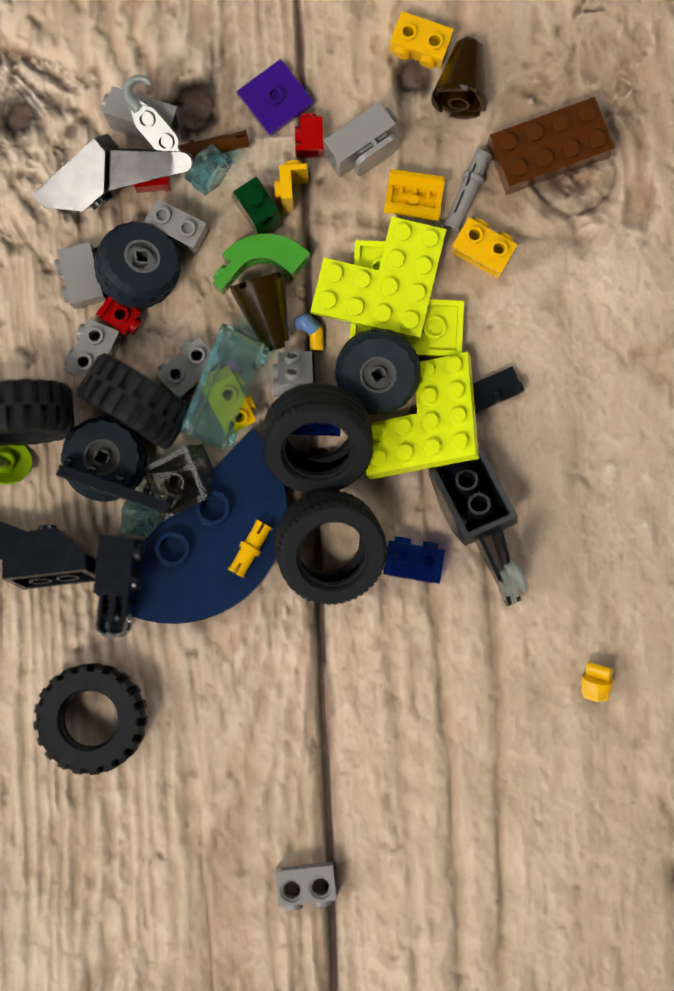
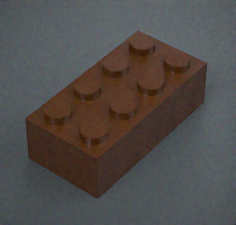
M595 97L490 134L487 142V147L506 195L610 158L615 149Z

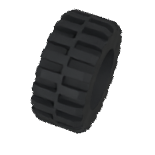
M106 353L96 358L78 386L79 397L107 416L124 422L141 437L164 450L173 445L191 416V407L180 398L131 366Z
M9 379L0 381V446L50 443L63 440L72 435L75 430L73 392L68 385L63 382L58 383L54 380L47 381L45 379Z
M100 663L70 667L63 670L59 675L54 676L49 681V685L42 689L39 694L40 701L38 704H35L34 713L37 715L36 721H33V726L39 735V738H36L39 746L43 745L47 751L45 753L49 760L54 759L58 763L57 766L61 769L72 770L73 774L98 775L115 769L127 761L136 752L140 742L143 741L146 733L144 732L145 725L148 724V716H146L145 712L147 707L146 701L142 699L141 690L138 685L130 680L131 677L125 672L118 671L113 666L101 665ZM95 691L107 696L115 705L118 714V723L114 734L106 742L95 746L83 745L77 742L68 732L65 723V712L70 701L80 693Z

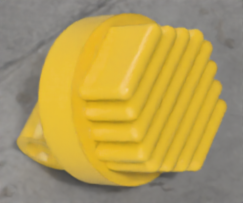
M590 661L587 663L586 672L582 674L581 692L584 698L596 702L609 699L610 691L613 690L614 679L612 678L613 668Z

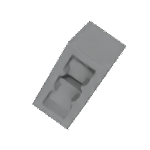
M158 198L154 201L143 222L163 231L174 241L176 246L194 255H197L209 232L207 223Z
M333 861L276 867L275 875L279 907L285 906L286 910H299L303 908V904L314 903V907H326L332 905L331 901H337ZM318 878H323L327 880L329 887L324 892H318L313 888V882ZM290 881L296 882L300 886V891L296 895H289L285 892L284 885Z

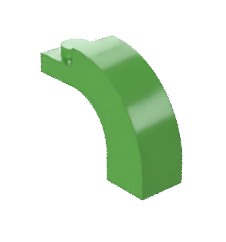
M256 234L245 237L232 244L222 254L223 260L228 265L226 267L222 265L213 276V279H215L213 285L224 296L230 286L247 268L258 264L272 265L294 280L310 260V252L295 241L276 234Z

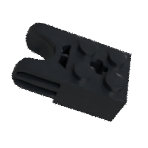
M99 534L93 593L99 594L96 628L103 637H124L132 629L136 593L141 592L143 575L139 574L140 563L145 562L146 546H142V540Z

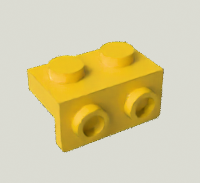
M289 160L285 162V165H279L280 180H274L276 204H282L283 213L294 212L292 185L309 183L307 163H302L300 160Z
M391 169L389 172L384 213L439 221L445 177Z

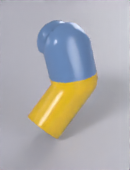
M304 313L297 316L294 320V325L297 330H304L310 336V351L323 352L322 325L310 314Z

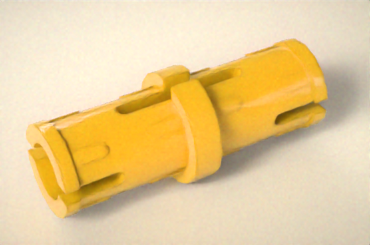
M256 519L244 542L241 541L239 544L241 548L230 567H228V570L244 578L255 556L259 557L261 553L259 549L272 528Z

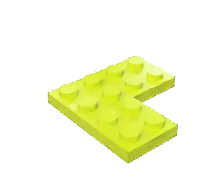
M391 217L379 270L323 258L310 313L368 328L389 329L399 335L420 340L446 229Z
M355 240L354 265L379 270L385 241ZM429 300L420 340L403 336L413 346L418 356L445 357L462 353L464 301ZM351 323L350 339L355 334L370 330L371 328Z
M468 352L421 361L420 381L416 391L417 413L371 423L373 454L370 465L366 469V476L370 480L479 459L471 356Z

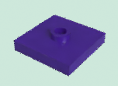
M281 59L236 91L239 98L269 137L273 136L314 105V101Z

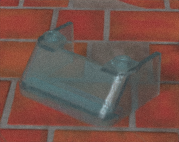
M222 323L181 428L183 438L224 454L227 445L233 446L238 431L233 428L257 366H264L269 351L265 350V343Z

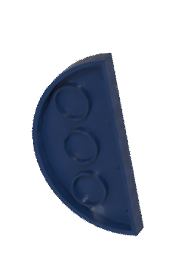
M253 428L142 541V546H146L145 562L140 563L139 574L143 575L141 592L136 593L135 618L156 623L181 624L206 620L220 615L245 600L255 591L274 566L276 561L274 534L277 531L276 527L279 524V520L287 512V495L285 485L277 480L267 467L263 456V439ZM257 519L264 525L266 524L271 527L272 530L259 549L261 552L259 557L255 556L244 575L245 577L242 578L228 570V567H230L241 548L239 544L241 541L244 542Z

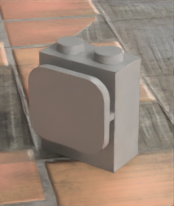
M380 101L323 140L324 157L339 178L354 168L356 174L362 176L389 158L398 149L399 138L395 134V122L397 119L389 107L384 108Z

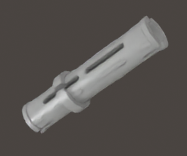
M476 149L468 171H464L462 175L464 180L443 224L446 229L460 233L478 187L484 183L483 176L492 159L490 153Z

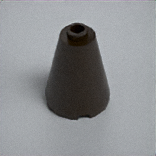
M465 37L456 42L432 93L431 101L433 107L440 113H442L443 109L449 111L452 118H477L480 116V112L482 110L485 112L487 108L483 46L473 37Z
M283 271L230 286L234 299L262 348L268 347L269 352L284 348V342L289 340Z

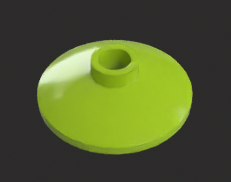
M24 445L0 446V484L9 485L25 479L32 468V456L29 450Z

